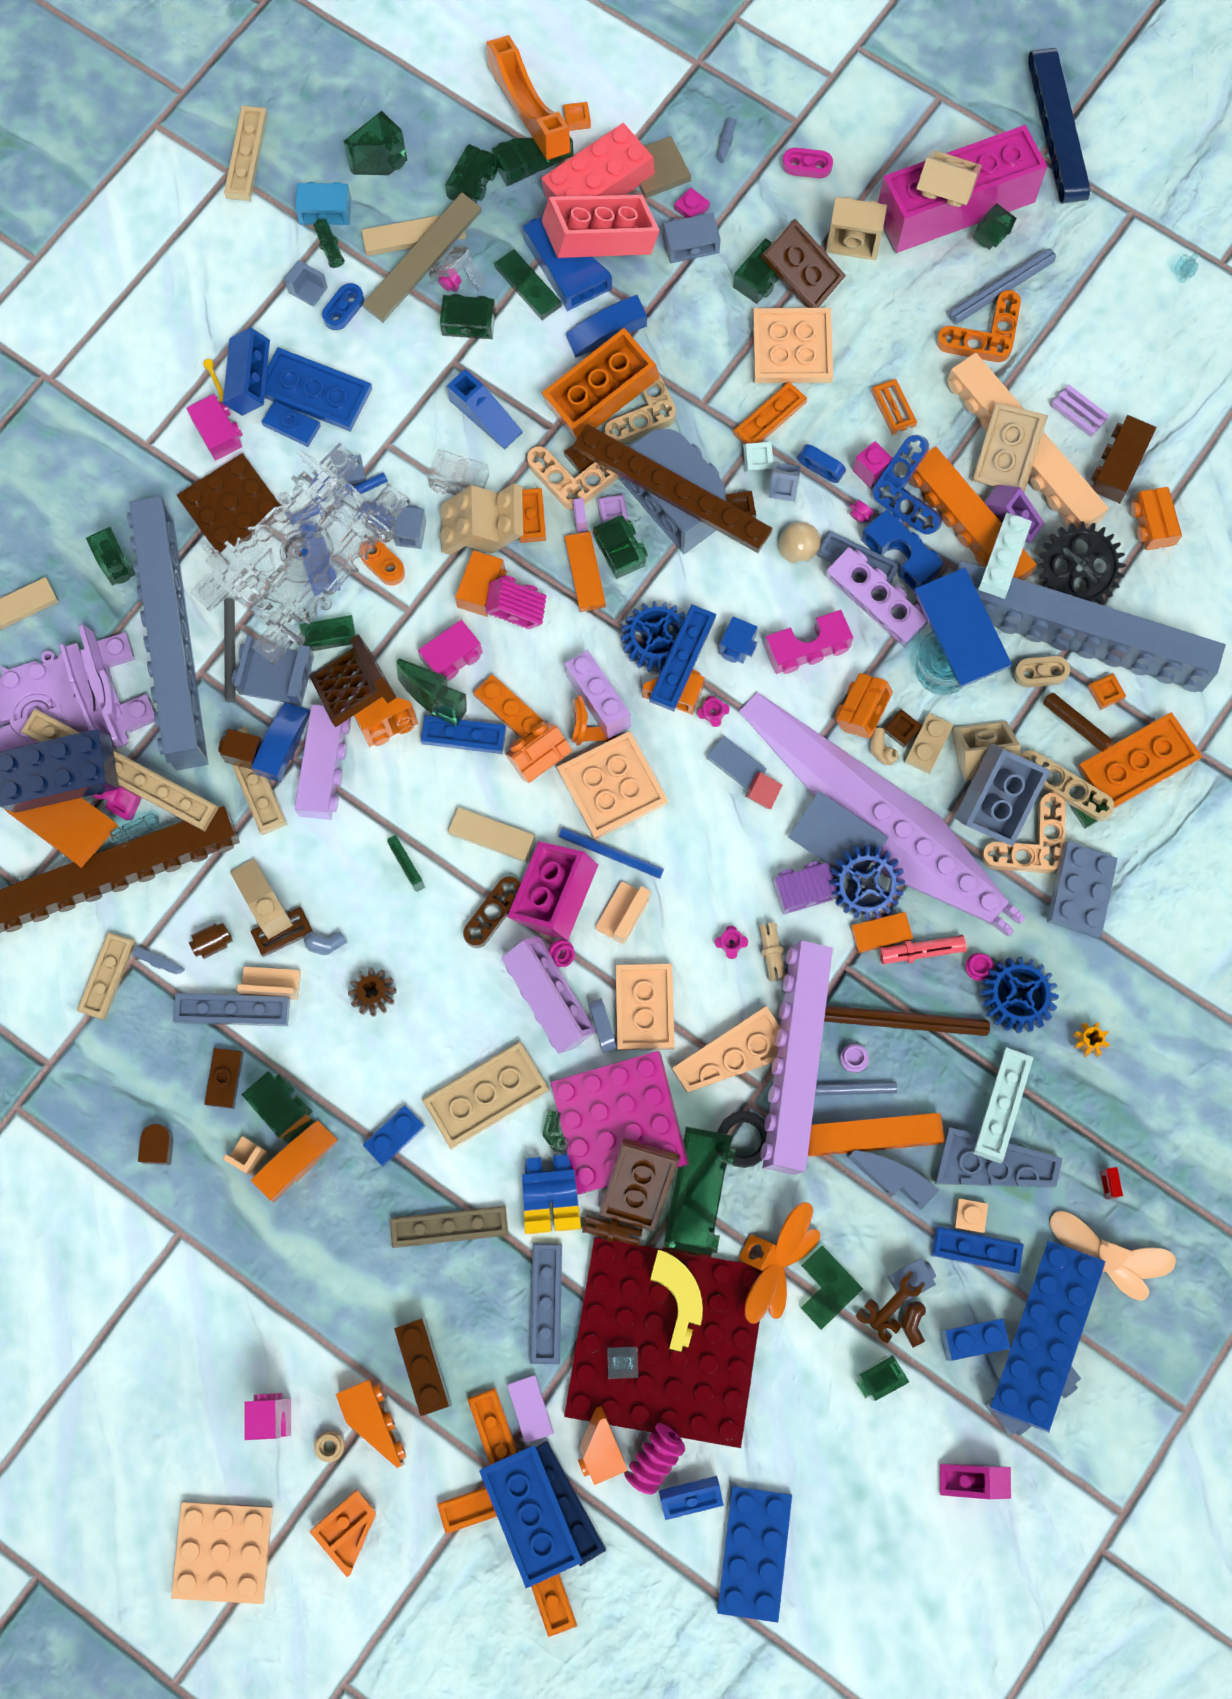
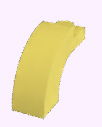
M658 1250L650 1280L668 1288L676 1300L678 1315L669 1349L681 1352L683 1346L689 1347L693 1330L688 1328V1324L701 1325L703 1311L701 1293L695 1278L687 1267L674 1256Z

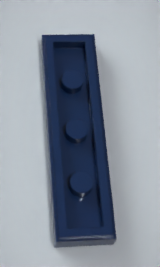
M545 1441L536 1448L583 1563L579 1564V1566H582L605 1552L606 1548L549 1442Z

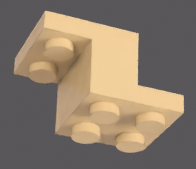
M513 483L499 493L471 485L441 503L440 540L442 542V553L451 555L467 546L492 554L522 537V486Z

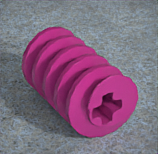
M657 1423L655 1426L659 1434L651 1432L648 1436L652 1443H643L642 1448L645 1452L638 1451L635 1456L638 1462L631 1461L629 1464L631 1471L624 1472L627 1481L635 1489L645 1494L652 1495L658 1491L659 1485L664 1482L666 1475H669L672 1466L676 1465L679 1456H682L685 1452V1445L680 1436L662 1423Z

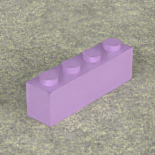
M311 705L294 809L299 817L332 820V813L337 812L339 797L336 796V788L342 784L343 770L340 769L341 760H345L347 754V744L344 743L345 734L350 733L351 718L335 728L324 706Z
M539 936L521 941L501 957L508 974L513 977L520 989L521 996L528 1002L534 1012L536 1021L543 1027L551 1046L556 1049L558 1054L573 1050L597 1032Z

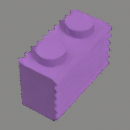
M815 861L805 865V869L802 871L794 872V869H788L778 873V877L774 879L773 885L783 915L837 899L838 895H832V892L837 890L836 886L829 884V880H832L833 876L828 863L821 864L820 861Z

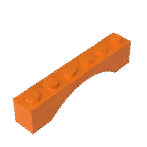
M510 35L487 41L488 68L545 158L548 160L570 153L569 126L561 114L550 110L537 94L527 74L519 49Z

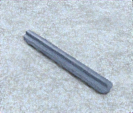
M1047 248L950 310V320L954 324L960 323L996 300L1003 291L1013 289L1054 263L1056 254L1051 248Z

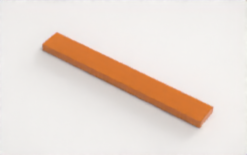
M496 1388L468 1398L467 1400L489 1465L518 1453ZM560 1573L531 1586L548 1638L577 1627V1622Z

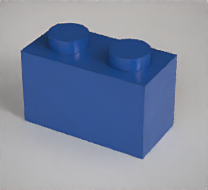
M1003 1318L940 1331L947 1361L1011 1349Z

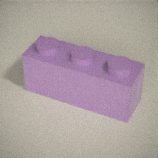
M587 650L565 662L566 677L578 695L583 696L584 704L607 739L609 740L630 728L631 714L590 652Z

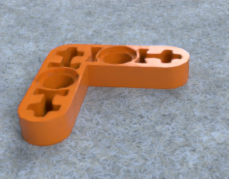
M1006 290L999 295L995 306L991 333L956 326H945L940 330L937 337L938 348L945 353L970 357L977 353L982 360L992 362L1006 361L1011 354L1021 305L1019 294L1012 290ZM1006 300L1011 301L1009 313H1004ZM1002 321L1010 324L1011 329L1002 331L998 328L997 324ZM947 336L952 337L951 343L946 342ZM964 338L962 346H960V339ZM971 339H976L981 343V347L978 349L970 348L967 342ZM987 343H990L988 351L985 350ZM998 345L1002 346V350H1003L1002 353H1001V352H997V351H998V349H997V346H998Z

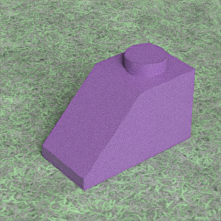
M997 485L984 502L1001 523H1003L1006 512L1032 521L1025 540L1026 543H1031L1045 524L1021 487Z

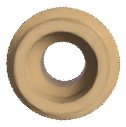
M326 1431L320 1434L314 1444L315 1454L324 1462L338 1460L345 1449L342 1436L334 1431ZM329 1440L335 1444V1449L331 1453L325 1449V1444Z

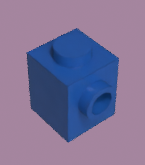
M733 616L720 642L719 654L729 662L736 663L738 661L743 664L746 657H752L758 642L754 641L758 626Z

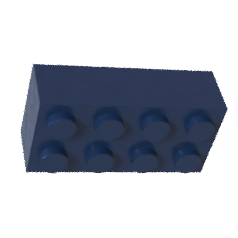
M99 729L0 752V807L14 813L119 789L112 739L110 735Z

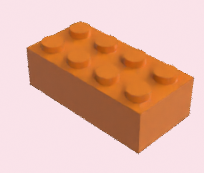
M623 328L545 389L542 395L549 409L577 440L587 424L597 428L656 382L660 376L654 361L628 331Z

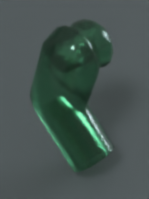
M548 1110L542 1136L553 1151H565L569 1142L559 1129L561 1113Z

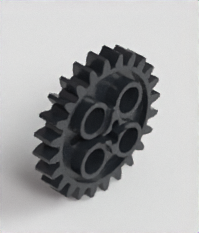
M1084 521L1079 523L1078 529L1075 528L1073 523L1068 524V532L1063 527L1058 528L1059 537L1055 534L1049 535L1052 544L1046 542L1042 544L1043 548L1047 550L1046 553L1042 552L1037 555L1044 560L1043 563L1036 565L1037 568L1043 569L1044 572L1039 574L1037 578H1045L1046 582L1042 585L1043 587H1050L1052 590L1094 602L1095 599L1098 604H1103L1104 599L1102 595L1108 598L1112 597L1113 594L1110 588L1118 589L1120 587L1115 580L1124 578V575L1119 573L1118 569L1126 567V564L1120 563L1118 559L1123 557L1125 553L1116 552L1121 543L1112 544L1111 540L1114 534L1105 537V527H1102L1098 532L1095 531V523H1091L1088 529H1086ZM1079 539L1087 544V551L1084 554L1077 552L1075 549V543ZM1064 548H1067L1069 550L1070 554L1074 557L1075 560H1073L1069 555L1065 554V552L1063 551ZM1057 559H1064L1067 562L1068 568L1065 573L1057 571L1055 567ZM1096 559H1102L1106 563V570L1103 573L1095 570L1094 562ZM1076 561H1085L1086 564L1083 566L1085 570L1077 571L1078 563ZM1087 572L1098 580L1097 584L1092 581ZM1076 578L1085 580L1087 586L1084 592H1079L1075 589L1074 582Z

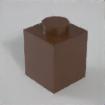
M228 729L226 736H223L219 742L218 751L225 763L252 769L251 767L262 744V740L259 736Z

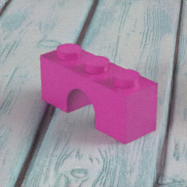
M842 610L816 618L814 630L817 639L812 642L805 643L799 641L791 627L766 636L764 647L775 673L784 672V674L796 671L803 664L809 663V665L821 662L828 655L834 654V656L846 653L851 648L853 635Z
M283 1393L253 1395V1401L244 1402V1440L277 1439L291 1436V1399H283Z

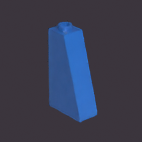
M542 217L532 219L523 226L526 245L567 311L612 290V275L593 257L557 258L543 226Z

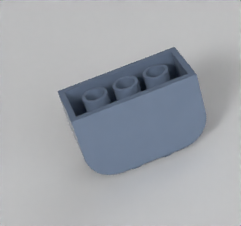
M657 429L651 431L630 446L633 450L724 500L725 488L719 477L718 470L712 463L708 464L702 458L700 449L695 444L691 445L679 432L672 429ZM618 475V479L683 555L716 531Z

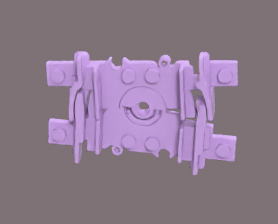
M82 624L78 628L85 649L79 651L77 643L65 646L63 643L59 644L61 653L58 658L53 652L45 651L41 655L42 664L34 661L12 669L1 667L0 726L9 725L0 728V752L39 743L21 733L22 728L34 709L80 733L99 729L111 736L112 745L116 749L129 743L126 731L131 733L154 723L155 711L147 694L122 704L112 681L111 667L135 660L126 632L96 641L94 632Z

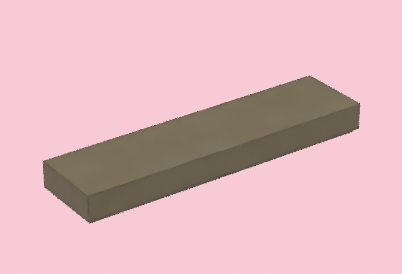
M506 1206L390 1218L392 1248L509 1236Z

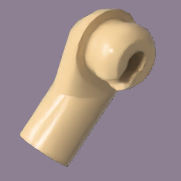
M875 728L871 736L870 752L882 764L891 765L897 761L898 752L896 749L888 748L884 744L885 729Z

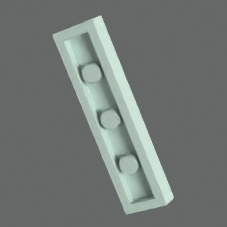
M1006 512L978 590L1005 599L1032 521Z
M1007 1047L1004 1050L973 1154L1000 1164L1003 1162L1034 1057Z

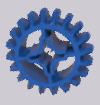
M654 600L651 608H648L643 603L642 612L634 608L632 611L633 617H626L627 625L622 626V633L624 635L621 636V643L626 644L623 646L624 653H630V662L638 660L637 667L639 669L646 664L648 672H651L653 667H657V671L661 673L675 642L673 636L668 633L669 626L672 625L679 633L686 617L684 612L677 614L678 607L676 605L671 609H667L668 603L665 601L662 607H657V602ZM650 621H659L657 623H649ZM637 632L642 634V638L646 640L645 649L641 648L635 639ZM659 650L666 651L665 653L655 654Z
M869 844L864 845L863 853H860L857 845L853 846L855 852L853 856L845 850L843 854L847 860L844 862L837 858L835 862L841 868H831L830 871L833 875L838 876V878L829 880L830 885L838 886L837 890L832 892V895H841L836 899L835 904L839 906L846 902L843 912L847 914L854 908V918H858L860 911H864V919L869 920V912L874 911V915L878 919L881 917L879 912L881 908L889 914L891 910L887 904L889 902L895 906L899 904L897 899L893 897L894 894L898 896H903L904 894L903 890L896 888V886L905 885L904 879L896 878L902 875L904 870L903 868L893 869L898 865L899 860L894 858L888 862L891 852L887 850L880 856L881 847L878 845L873 853H870ZM863 860L876 861L874 865L865 871L852 866ZM883 867L888 870L890 875V884L887 891L878 883V877ZM846 873L851 875L856 881V887L851 897L844 890ZM873 875L874 878L871 880L875 888L869 885L861 888L860 886L863 884L859 876L868 879ZM869 893L881 897V899L873 903L858 902L859 899H862Z
M1018 957L1016 964L1011 958H1007L1005 965L998 962L995 965L996 971L993 969L988 971L990 979L982 981V985L988 989L982 990L980 995L989 998L982 1002V1007H991V1010L986 1014L987 1017H992L995 1014L998 1019L995 1020L994 1024L998 1026L1004 1021L1006 1023L1005 1031H1009L1015 1025L1016 1033L1020 1034L1024 1025L1026 1031L1030 1033L1034 1030V1025L1038 1028L1044 1026L1043 1020L1049 1021L1052 1018L1049 1011L1057 1009V1006L1051 1002L1059 998L1058 994L1051 992L1057 987V984L1048 983L1052 973H1047L1044 976L1041 973L1044 965L1041 964L1035 969L1033 967V959H1030L1024 965L1023 957ZM1011 974L1024 975L1032 981L1023 983ZM1002 979L1005 983L1004 987L1007 991V997L1000 1002L998 986ZM1037 988L1041 996L1038 1010L1034 1008L1035 1003L1032 999V993ZM1029 989V990L1024 994V996H1023L1022 999L1020 998V999L1018 1000L1017 998H1015L1014 1000L1009 1001L1010 999H1012V998L1014 997V994H1015L1016 992H1017V993H1018L1019 991H1022V992H1023V991ZM1016 1007L1028 1016H1017L1006 1009Z

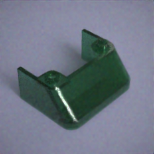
M686 1126L683 1143L689 1165L679 1167L677 1170L663 1251L710 1258L712 1252L717 1253L720 1235L714 1234L726 1166L727 1164L733 1165L736 1148L730 1147L733 1135Z

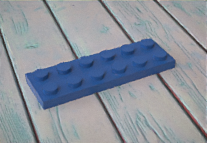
M1048 1240L990 1410L1045 1432H1050L1106 1261Z

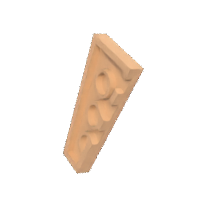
M765 1006L671 1069L687 1093L773 1063L777 1057L778 1046L775 1044V1038L780 1025L768 1007Z

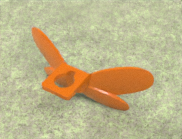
M800 1203L790 1212L781 1228L776 1245L757 1236H749L739 1256V1260L763 1272L754 1282L746 1299L745 1316L748 1322L752 1324L759 1322L768 1309L771 1317L774 1319H778L783 1315L787 1299V1282L784 1268L808 1255L820 1240V1232L817 1229L808 1230L813 1217V1207L810 1203ZM760 1245L761 1251L764 1252L762 1258L750 1259L749 1253L752 1247Z

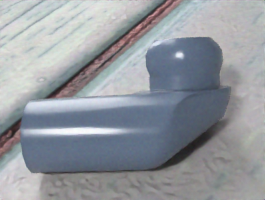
M341 931L328 939L318 936L315 932H309L304 937L305 947L310 952L320 955H329L347 943Z

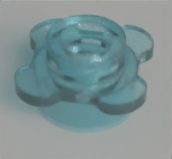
M1193 253L1191 257L1185 254L1177 262L1174 272L1180 276L1179 282H1185L1187 277L1191 278L1197 272L1199 266L1196 263L1197 253Z

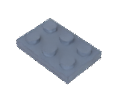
M1070 841L1064 842L1047 922L1093 938L1102 937L1118 858Z

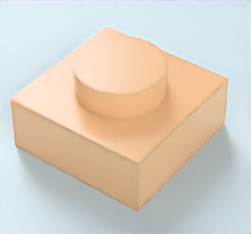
M957 1199L954 1229L985 1233L988 1204Z

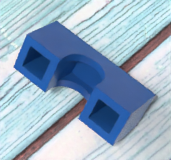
M886 509L863 530L861 541L870 550L880 555H884L890 550H898L905 554L907 561L902 565L898 576L913 591L915 588L931 582L940 574L944 563L939 554L934 550H929L923 544L920 536L915 532H910L896 514H891Z

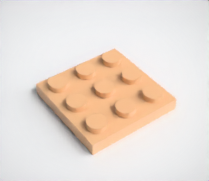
M831 308L753 309L754 383H832Z
M631 731L557 766V770L594 840L668 804L662 788Z
M182 1502L171 1599L263 1604L265 1602L273 1507Z

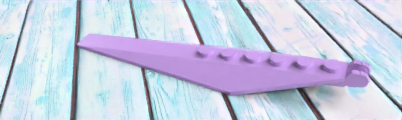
M757 692L739 711L814 797L818 791L822 792L889 837L881 848L880 856L889 850L891 856L888 862L894 858L899 860L898 865L893 869L903 868L904 873L896 878L904 879L906 886L977 917L989 925L992 924L1006 936H1010L1013 933V929L1002 918L998 917L1002 911L1018 924L1025 920L1022 913L1009 904L1006 897L938 814ZM883 867L881 872L890 878L888 870Z

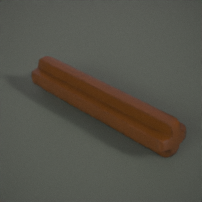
M1055 693L1049 694L1043 701V705L1101 752L1106 751L1113 741L1109 736Z

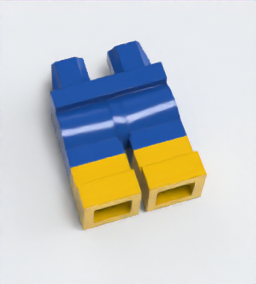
M568 1154L553 1156V1172H543L541 1157L526 1158L525 1174L522 1175L524 1228L526 1235L552 1232L550 1203H553L555 1232L582 1229L575 1171L571 1169Z

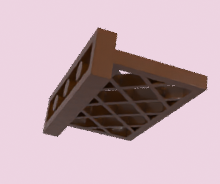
M359 634L350 639L354 648L310 676L335 728L381 697L385 699L387 704L397 698L374 655Z

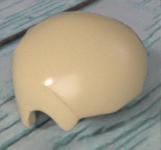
M796 522L789 525L778 539L779 552L790 563L798 561L808 562L820 550L821 538L818 530L806 522Z

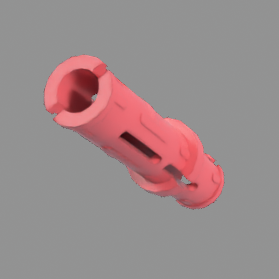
M964 935L916 943L904 941L903 945L880 947V960L883 965L902 961L914 963L915 959L960 952L965 953L966 941Z

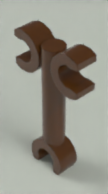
M911 1271L904 1275L900 1282L901 1288L880 1311L878 1304L874 1300L869 1299L864 1306L871 1314L866 1313L860 1308L855 1315L860 1322L870 1324L874 1330H878L879 1338L885 1343H888L892 1338V1334L886 1328L891 1329L897 1334L902 1327L897 1320L890 1317L909 1296H918L925 1287L923 1281L916 1287L909 1283V1279L913 1275Z

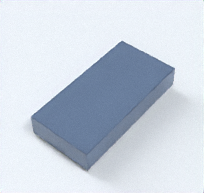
M725 736L707 755V759L746 790L749 789L756 772L765 774L767 768Z

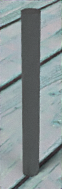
M227 598L224 599L225 702L230 703L236 701V688L232 684V675L235 669V600Z

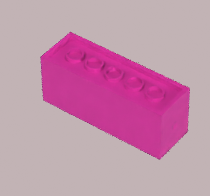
M1023 125L946 153L982 165L967 205L962 204L961 207H956L948 204L946 198L939 196L936 199L928 198L921 194V190H917L925 161L883 176L878 203L887 205L883 227L896 253L1035 203L1047 164L1027 126Z

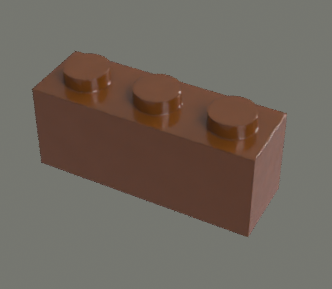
M1128 414L1123 424L1117 423L1111 437L1115 438L1113 445L1107 444L1101 456V459H1104L1105 462L1102 467L1097 465L1091 477V480L1095 482L1092 489L1098 495L1119 504L1121 503L1157 427Z
M422 1318L394 1328L420 1417L452 1406L426 1319Z

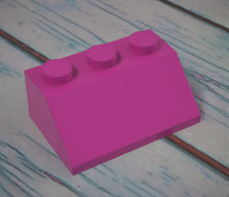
M538 841L507 917L544 935L568 941L598 864L583 851Z

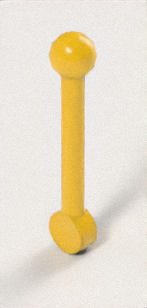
M206 359L203 362V366L209 371L220 396L219 402H222L224 392L213 369L214 363L211 359Z

